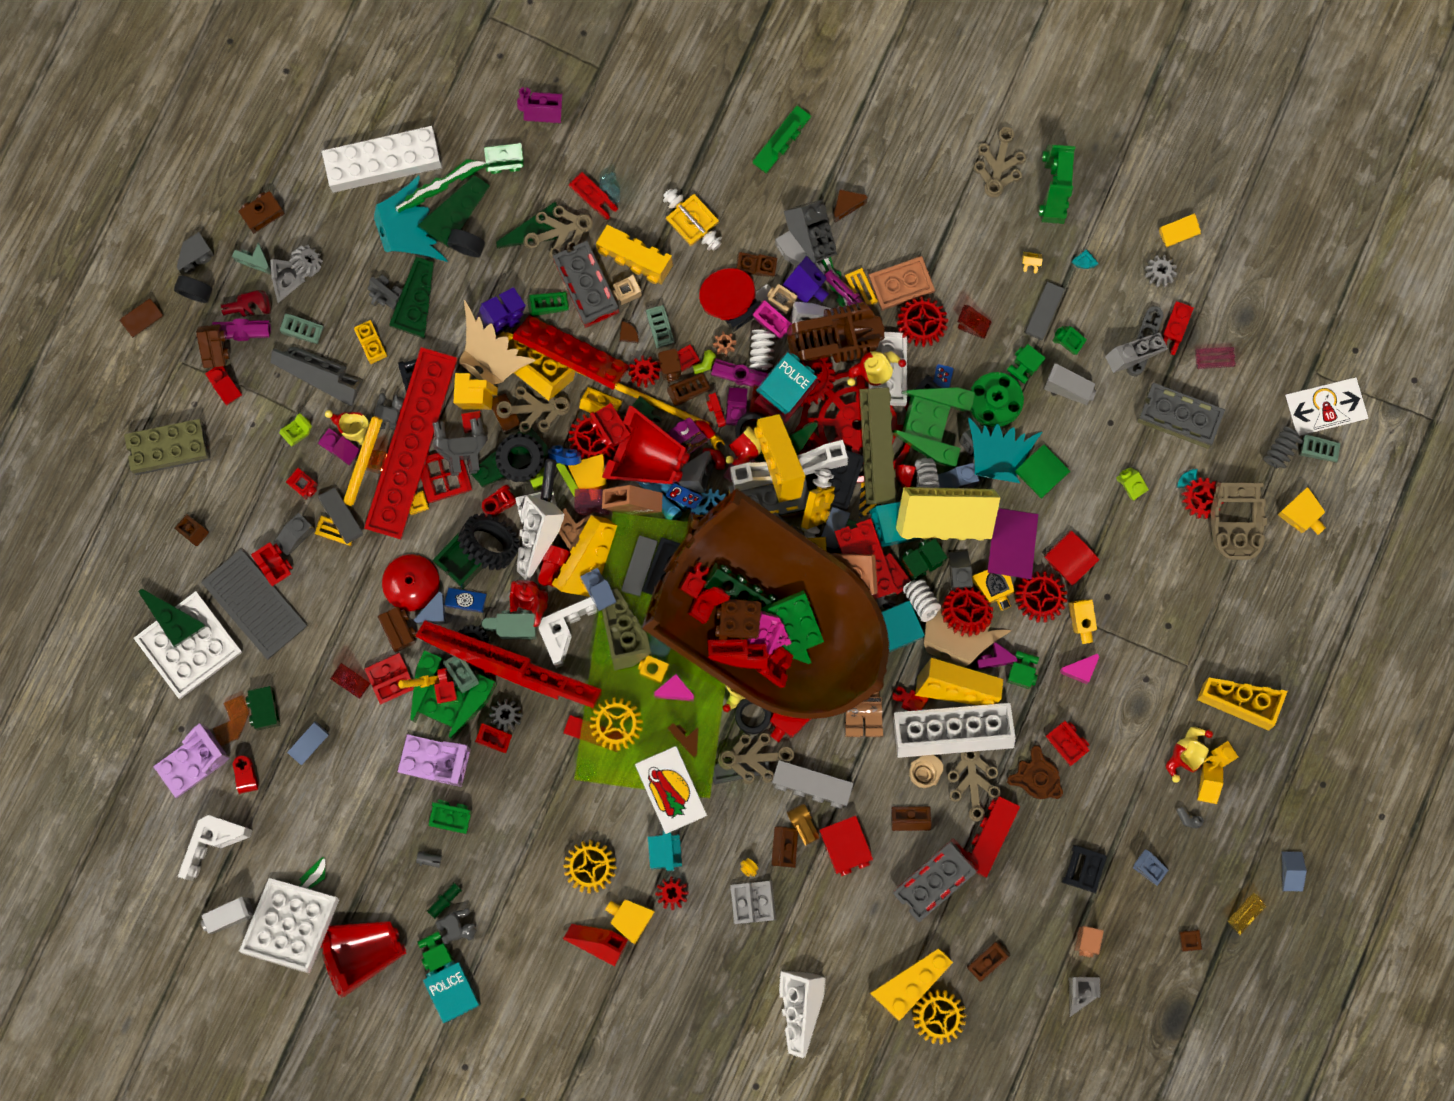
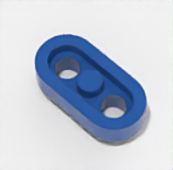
M555 445L548 450V459H554L557 463L564 465H577L581 463V453L575 449H566L561 445Z

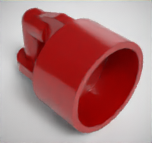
M551 545L542 559L543 565L538 582L544 586L550 585L555 587L552 583L555 578H558L563 563L566 564L571 553Z

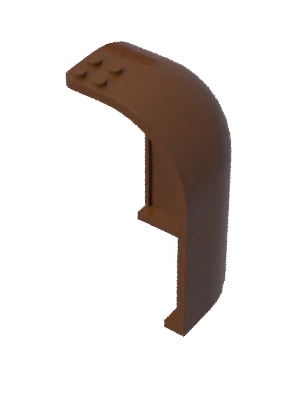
M736 488L697 523L699 528L693 534L689 532L664 569L666 575L663 581L659 580L654 589L642 629L745 699L765 710L793 718L818 719L836 716L853 709L863 701H867L874 693L880 692L884 686L883 680L887 672L886 666L889 656V637L884 617L877 602L865 584L846 565ZM716 562L720 565L725 564L732 569L731 572L736 575H743L748 579L747 582L752 585L754 583L763 588V592L768 595L772 593L779 600L804 590L824 642L806 649L811 660L810 664L792 659L791 667L785 672L788 676L785 687L780 688L757 672V669L731 666L708 658V640H719V637H716V625H720L721 619H717L718 607H722V603L714 606L707 623L702 624L688 614L694 598L678 589L687 572L694 573L696 563H702L699 567L701 572L705 567H709L710 571ZM727 580L723 583V585L728 586L732 583V581ZM703 586L701 592L706 591V590H708V589H706V588ZM743 590L739 595H745L748 591ZM727 637V640H738V639H739V638H735V637Z

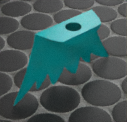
M419 176L395 195L376 204L374 220L385 252H407L448 262L442 254L430 246L437 244V242L425 236L427 233L417 227L427 216L430 209L415 206L405 209L400 213L395 209V206L402 203L407 195L415 192L419 183Z
M968 418L974 448L975 475L1020 483L1015 471L1023 464L1042 432L1031 436L1025 441L1024 433L1015 441L1014 427L1003 437L1000 426L996 424L990 436L986 426H984L983 433H981L977 425Z

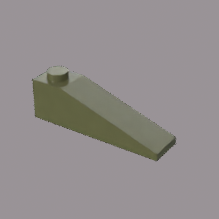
M612 589L611 591L616 603L603 609L602 613L614 670L635 666L651 654L646 632L629 609L619 590Z

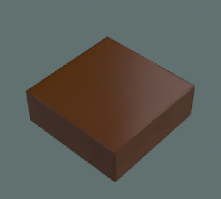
M1200 930L1179 932L1182 952L1202 950Z

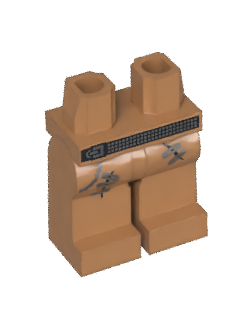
M879 692L874 693L867 701H863L846 712L845 737H863V718H865V737H883L882 697H879Z

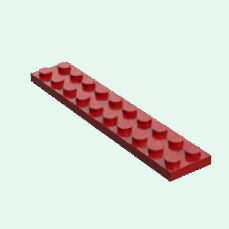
M423 347L420 348L364 529L402 540L433 441L434 428L432 424L439 421L458 360L457 357Z

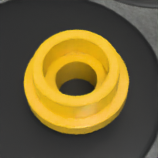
M747 858L740 863L741 871L749 877L751 875L754 877L757 874L756 871L759 868L752 860Z

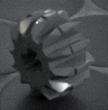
M508 699L504 700V705L498 700L499 708L491 707L496 713L489 714L490 717L495 718L491 721L492 725L498 723L496 727L498 730L504 725V732H508V726L515 730L513 723L521 724L516 718L523 717V714L516 713L521 710V707L517 706L514 708L516 704L514 700L510 705ZM504 711H507V713H509V711L511 712V714H509L508 720H506L505 718H501L504 716Z

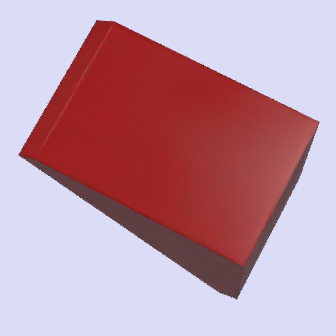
M481 723L475 742L478 745L506 753L512 735Z

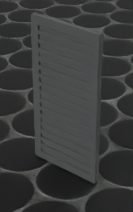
M242 549L201 582L267 660L307 627L305 622L274 586L270 585L266 577Z

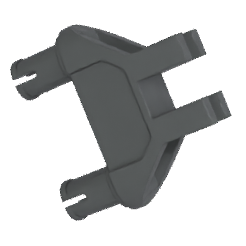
M482 418L470 420L473 436L465 438H446L445 422H440V424L435 422L432 424L435 435L433 447L449 462L451 476H459V473H461L460 460H467L469 474H477V471L480 470L478 453L488 440V437L483 432Z

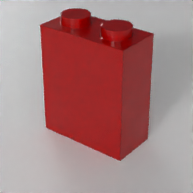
M856 816L819 830L836 874L840 873L842 877L852 873L851 869L858 866L859 869L870 866V861L873 858Z

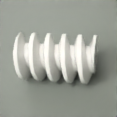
M752 330V333L755 335L751 337V340L754 342L751 343L753 350L750 351V355L753 357L749 359L750 363H752L749 368L757 371H766L768 368L773 367V364L768 363V361L774 359V357L769 355V353L774 352V349L769 348V346L775 345V342L770 341V338H774L775 334L765 330Z
M914 580L904 586L903 592L910 600L914 610L917 611L921 621L928 622L937 615L941 605L937 603V598L933 597L934 594L930 591V587L926 585V581Z

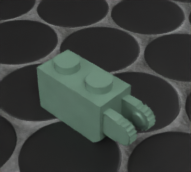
M504 610L501 614H497V618H485L481 623L484 630L496 631L501 639L537 638V627H534V614L528 610L521 611V614H513L510 610Z

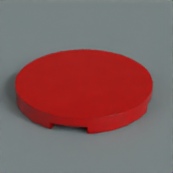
M726 268L714 272L703 282L699 292L700 303L704 311L708 315L720 318L721 320H730L743 315L748 311L756 297V289L751 277L744 271L735 268Z

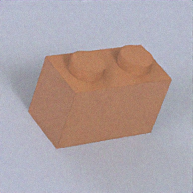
M1085 926L1079 927L1075 951H1079L1080 956L1089 958L1099 954L1104 931Z

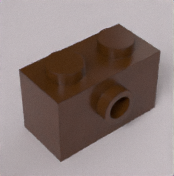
M270 191L259 194L256 200L251 203H245L238 211L253 234L285 214Z

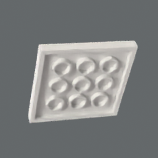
M196 591L175 606V608L206 625V628L177 647H173L157 621L134 637L140 648L179 699H182L242 653Z
M269 878L239 952L310 974L339 899Z

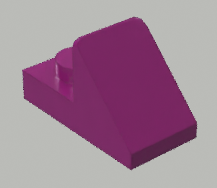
M729 387L726 425L736 426L742 415L746 414L748 389Z
M328 428L318 442L321 447L349 466L360 452V449L330 428Z
M993 642L992 646L995 657L992 658V655L981 656V660H978L976 665L977 670L1010 665L1017 662V657L996 642Z

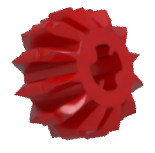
M643 355L641 356V361L635 358V364L629 365L632 370L628 374L633 376L631 382L638 381L637 387L644 383V387L648 388L649 382L654 386L655 382L653 379L659 380L660 378L657 374L661 372L660 368L657 367L658 362H652V357H648L646 361ZM641 370H648V374L645 375V373H641Z
M670 877V884L663 879L665 887L658 884L657 888L661 889L662 892L655 893L656 896H663V898L657 902L660 904L666 901L663 906L664 909L668 907L669 903L671 904V910L675 909L674 903H677L678 907L682 908L679 901L687 902V899L682 897V895L689 894V891H682L687 886L686 883L679 887L680 878L677 879L675 884L673 883V877ZM675 888V893L678 894L677 897H673V899L668 898L669 894L667 891Z

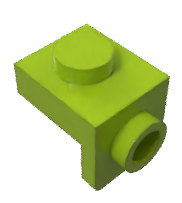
M299 413L293 422L280 430L279 434L292 447L309 436L312 425L306 417Z
M1133 468L1123 470L1116 477L1133 501L1149 490L1140 473Z

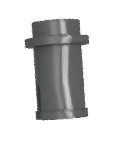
M425 851L418 852L416 863L420 864V866L423 864L439 868L442 856L428 854Z

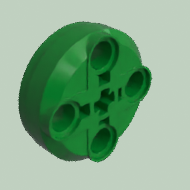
M992 372L981 376L972 385L970 391L974 392L975 389L983 391L982 396H974L970 411L972 416L983 427L994 428L998 424L1002 428L1010 425L1018 418L1023 408L1024 395L1019 383L1013 377L1001 372ZM1006 380L1009 386L1003 387L999 384V381ZM1012 404L1016 405L1018 411L1011 412L1008 406ZM985 413L991 414L992 417H993V420H991V421L985 420V419L983 418V414H985Z

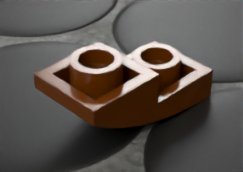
M739 252L735 269L742 270L751 275L774 277L778 258Z

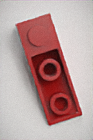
M571 924L563 937L567 942L614 967L628 942V939L611 930Z

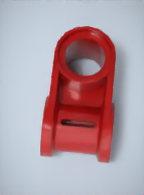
M508 484L502 486L483 500L482 511L486 517L488 514H491L492 518L496 517L516 504V499L509 490L510 486ZM488 504L496 506L493 511H487L485 508Z
M246 756L236 757L233 761V769L238 794L259 790L251 759ZM241 760L247 762L244 770L238 767V764H241Z

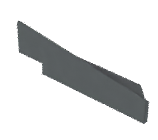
M296 347L288 348L287 352L277 349L272 350V364L345 404L353 405L363 380L345 375L347 367Z

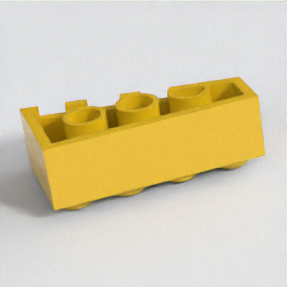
M607 225L596 242L598 252L605 257L609 255L614 258V261L621 266L627 265L637 275L643 274L651 283L662 285L673 266L672 256L667 253L663 256L653 246L648 249L642 241L638 239L630 240L628 234Z
M931 658L917 676L915 696L972 705L998 704L1002 699L1003 679Z

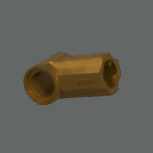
M805 804L787 812L793 827H796L805 846L820 838Z

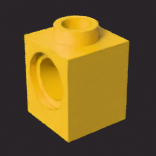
M649 655L646 659L641 660L638 666L641 676L662 684L669 668L668 663ZM650 664H655L658 666V671L651 674L647 671V667Z

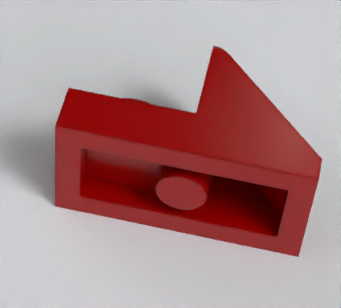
M223 366L214 367L205 373L226 406L242 396Z

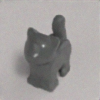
M380 393L375 409V416L382 419L380 429H385L384 423L389 422L390 430L395 431L404 399L396 394L392 402V408L384 406L386 397L384 393Z
M469 908L455 911L444 919L435 922L438 930L443 931L446 928L448 931L447 934L442 936L445 945L461 938H466L467 940L474 939L476 924L469 923L462 927L459 919L470 913Z

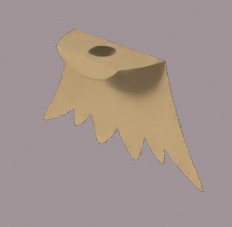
M464 300L466 347L460 357L459 364L478 380H487L494 385L503 382L521 367L536 361L529 357L516 356L518 349L508 350V337L504 336L496 339L492 324L483 329L480 317L475 321L468 304ZM474 366H480L483 369V373L480 374Z
M941 607L937 615L932 620L926 622L924 646L927 653L948 663L965 667L972 663L993 642L1007 635L1012 630L988 631L989 627H986V630L983 633L980 632L977 636L973 633L972 636L968 637L967 633H965L961 637V632L957 631L954 633L953 627L948 629L949 623H944V616H941L943 610ZM978 616L973 618L972 622L978 621Z

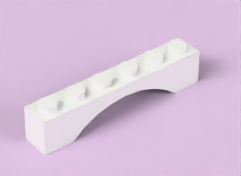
M843 440L824 444L809 452L797 455L805 475L815 473V471L821 468L829 470L846 466L848 462ZM766 462L745 463L730 467L734 489L737 488L742 491L773 483Z

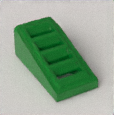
M566 292L531 294L527 298L529 315L531 316L569 310ZM557 298L561 299L562 306H558ZM550 299H553L554 307H551ZM543 300H545V304H546V307H545V308H543V304H542V301H543ZM535 302L538 303V308H535Z

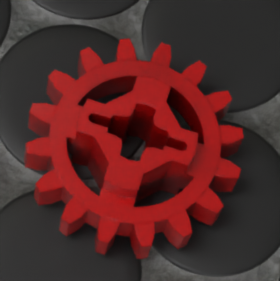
M1197 478V483L1192 480L1190 481L1191 486L1186 485L1184 487L1187 492L1181 494L1185 497L1181 503L1187 504L1184 510L1190 509V516L1196 514V519H1199L1202 515L1204 519H1207L1208 514L1211 516V508L1207 511H1204V509H1206V505H1212L1214 496H1212L1210 490L1214 495L1216 481L1209 483V478H1205L1204 482L1202 478ZM1197 486H1201L1198 492H1192ZM1203 495V498H1205L1206 501L1202 502V499L1198 496Z

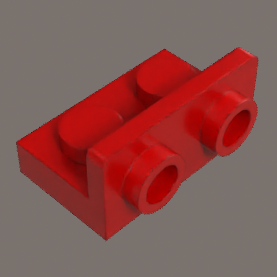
M609 403L595 413H590L592 417L590 422L595 429L599 428L602 433L600 438L605 445L609 444L613 448L632 436L612 403Z

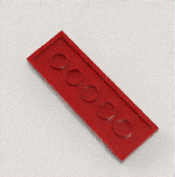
M531 315L515 331L512 338L613 390L629 369V365Z

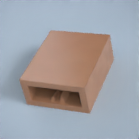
M632 485L603 489L602 508L632 516L662 512L663 493Z

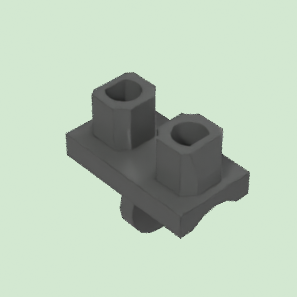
M384 275L376 279L372 277L369 280L370 285L367 289L370 291L369 296L373 298L371 304L373 306L378 304L382 306L388 305L394 310L402 290L398 286H394L389 290L386 287L389 284V280Z

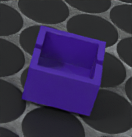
M514 287L499 294L503 304L500 303L497 296L481 304L476 320L480 317L483 329L492 324L495 334L499 335L504 331V327H514L520 322L526 305Z

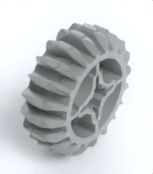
M932 458L916 460V487L939 488L936 464Z

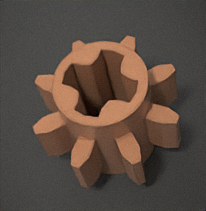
M723 331L720 337L715 336V340L718 343H714L713 347H718L717 354L722 352L727 356L729 351H735L732 345H736V340H731L732 333L728 336ZM722 341H726L727 347H723Z

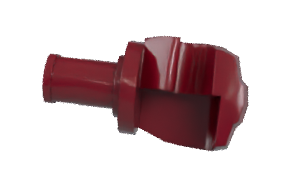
M255 290L241 293L235 302L221 304V308L225 309L221 311L223 316L238 312L243 317L248 316V313L255 315L251 308L252 303H255L263 314H271V303L266 292Z

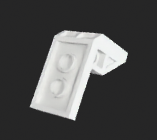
M591 597L548 615L541 620L538 629L556 668L564 665L572 638L566 623H575L581 619L580 616L585 614L590 616L598 612Z
M210 815L199 819L178 877L192 881L194 877H198L201 868L199 866L200 860L204 859L207 853L206 844L224 848L250 838L252 830Z

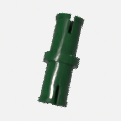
M453 882L442 895H438V899L426 911L436 919L446 907L449 908L451 906L450 903L462 890Z

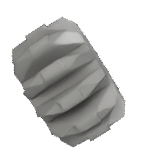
M301 245L291 253L289 262L293 264L291 269L297 270L296 275L301 273L304 278L307 276L312 277L320 271V265L323 260L319 259L320 254L315 252V248L310 249L309 245L304 247Z
M1157 255L1154 260L1150 259L1148 261L1149 265L1145 267L1148 273L1145 274V278H1151L1150 284L1155 281L1156 287H1159L1161 283L1166 287L1168 283H1173V277L1177 276V272L1174 271L1177 266L1171 265L1172 259L1166 261L1165 255H1163L1162 259Z

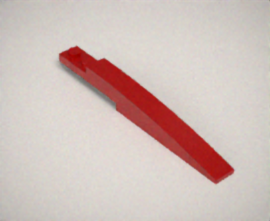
M425 620L416 633L417 638L461 660L557 700L561 696L594 708L602 694V689L533 665L530 663V658Z

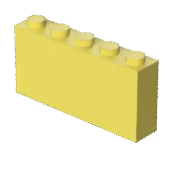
M904 487L896 530L904 539H992L1000 496L994 489Z

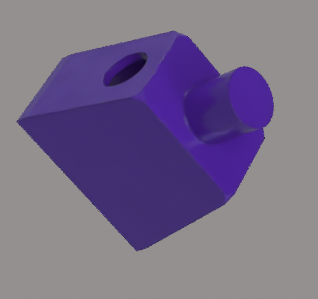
M807 256L782 285L805 303L812 296L823 302L829 295L821 287L826 281V276Z

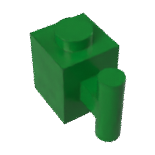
M1029 344L1025 348L1021 346L1015 353L1016 359L1014 361L1019 367L1015 368L1011 364L1007 371L1025 384L1029 378L1024 373L1027 372L1030 376H1033L1044 363L1045 357Z
M1017 650L1015 657L1022 661L1021 664L1017 662L1012 664L1007 683L1030 689L1031 685L1035 686L1038 675L1035 674V668L1029 667V663L1038 664L1039 657Z
M439 931L417 941L420 949L425 946L429 948V951L422 954L424 958L421 961L425 969H429L430 972L438 970L454 961L444 943L437 946L435 941L442 938Z

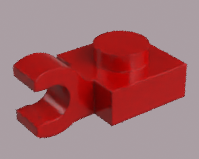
M447 668L437 670L440 682L434 684L437 704L456 701L454 681L448 682Z

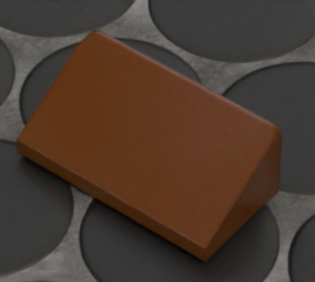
M149 298L119 321L133 338L162 318L163 314L151 298Z
M891 807L892 831L931 830V807Z
M774 828L772 866L796 867L798 831L796 828Z

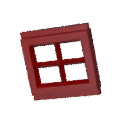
M439 453L427 457L421 481L428 504L472 490L463 460H460L461 473L457 476L460 487L450 490L446 476L451 475L450 471L446 473L444 471L441 461L444 458ZM438 461L441 474L431 477L428 463ZM443 477L446 491L436 494L433 480Z

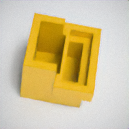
M455 373L453 400L455 405L461 409H492L493 395H498V388L487 380L471 379L470 373Z

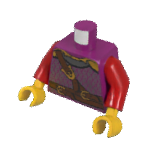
M687 418L679 422L668 432V435L684 446L689 454L709 441V439H711V444L716 450H719L716 446L718 442H722L725 445L722 438L715 435L714 430L704 420L693 421L691 418Z

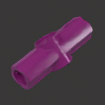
M234 319L233 322H212V325H221V329L226 332L227 339L236 341H248L250 338H270L271 335L269 320L250 321L248 319Z
M718 359L715 360L711 376L735 382L737 385H746L753 388H758L768 375L767 373L747 368L745 365H736ZM743 371L746 376L739 379L736 377V373Z

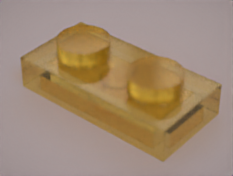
M1252 893L1227 922L1236 933L1241 935L1266 906L1259 896Z

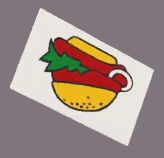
M676 746L635 764L665 834L707 816Z

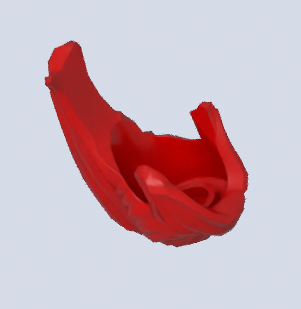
M512 581L509 596L510 612H516L518 607L530 610L534 613V627L539 626L542 615L548 608V592L545 589L540 590L534 581Z

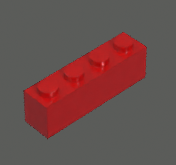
M1000 796L996 800L992 799L988 808L991 812L988 818L984 816L980 827L983 829L980 835H975L971 843L974 845L972 852H967L980 867L976 874L984 878L988 876L1020 806Z

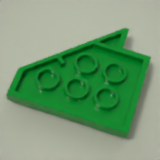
M804 590L762 607L761 611L778 616L784 625L791 644L787 646L784 644L781 647L792 654L793 659L810 664L811 660L806 649L821 644L824 640Z

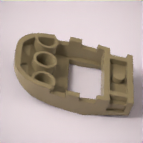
M1217 482L1211 507V527L1215 548L1222 556L1231 560H1249L1255 558L1261 552L1265 539L1263 535L1264 526H1267V518L1264 513L1266 502L1261 497L1260 488L1264 487V483ZM1222 502H1253L1252 522H1219V506H1221Z

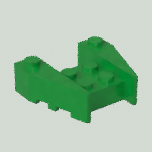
M1048 145L1046 151L1042 153V162H1045V168L1051 169L1050 174L1054 175L1052 176V181H1050L1043 205H1039V216H1042V222L1065 223L1067 208L1069 209L1068 200L1072 196L1073 162L1076 146Z
M958 387L902 391L901 394L911 396L902 431L892 430L893 435L925 457L932 458L935 463L956 467L961 448L941 443L950 408L964 412L971 411L975 392Z
M424 650L416 667L415 679L426 675L428 677L438 676L437 670L441 669L444 660ZM477 674L478 685L472 687L469 692L465 691L464 693L455 686L457 700L437 704L434 684L424 688L415 686L410 720L416 723L419 715L422 714L452 728L448 737L454 740L463 728L489 702L497 684L495 681Z

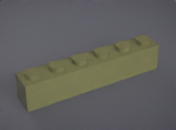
M889 387L860 389L866 504L896 503L895 470L893 465L894 451L892 447L893 432L891 430L892 413L890 411L891 394Z

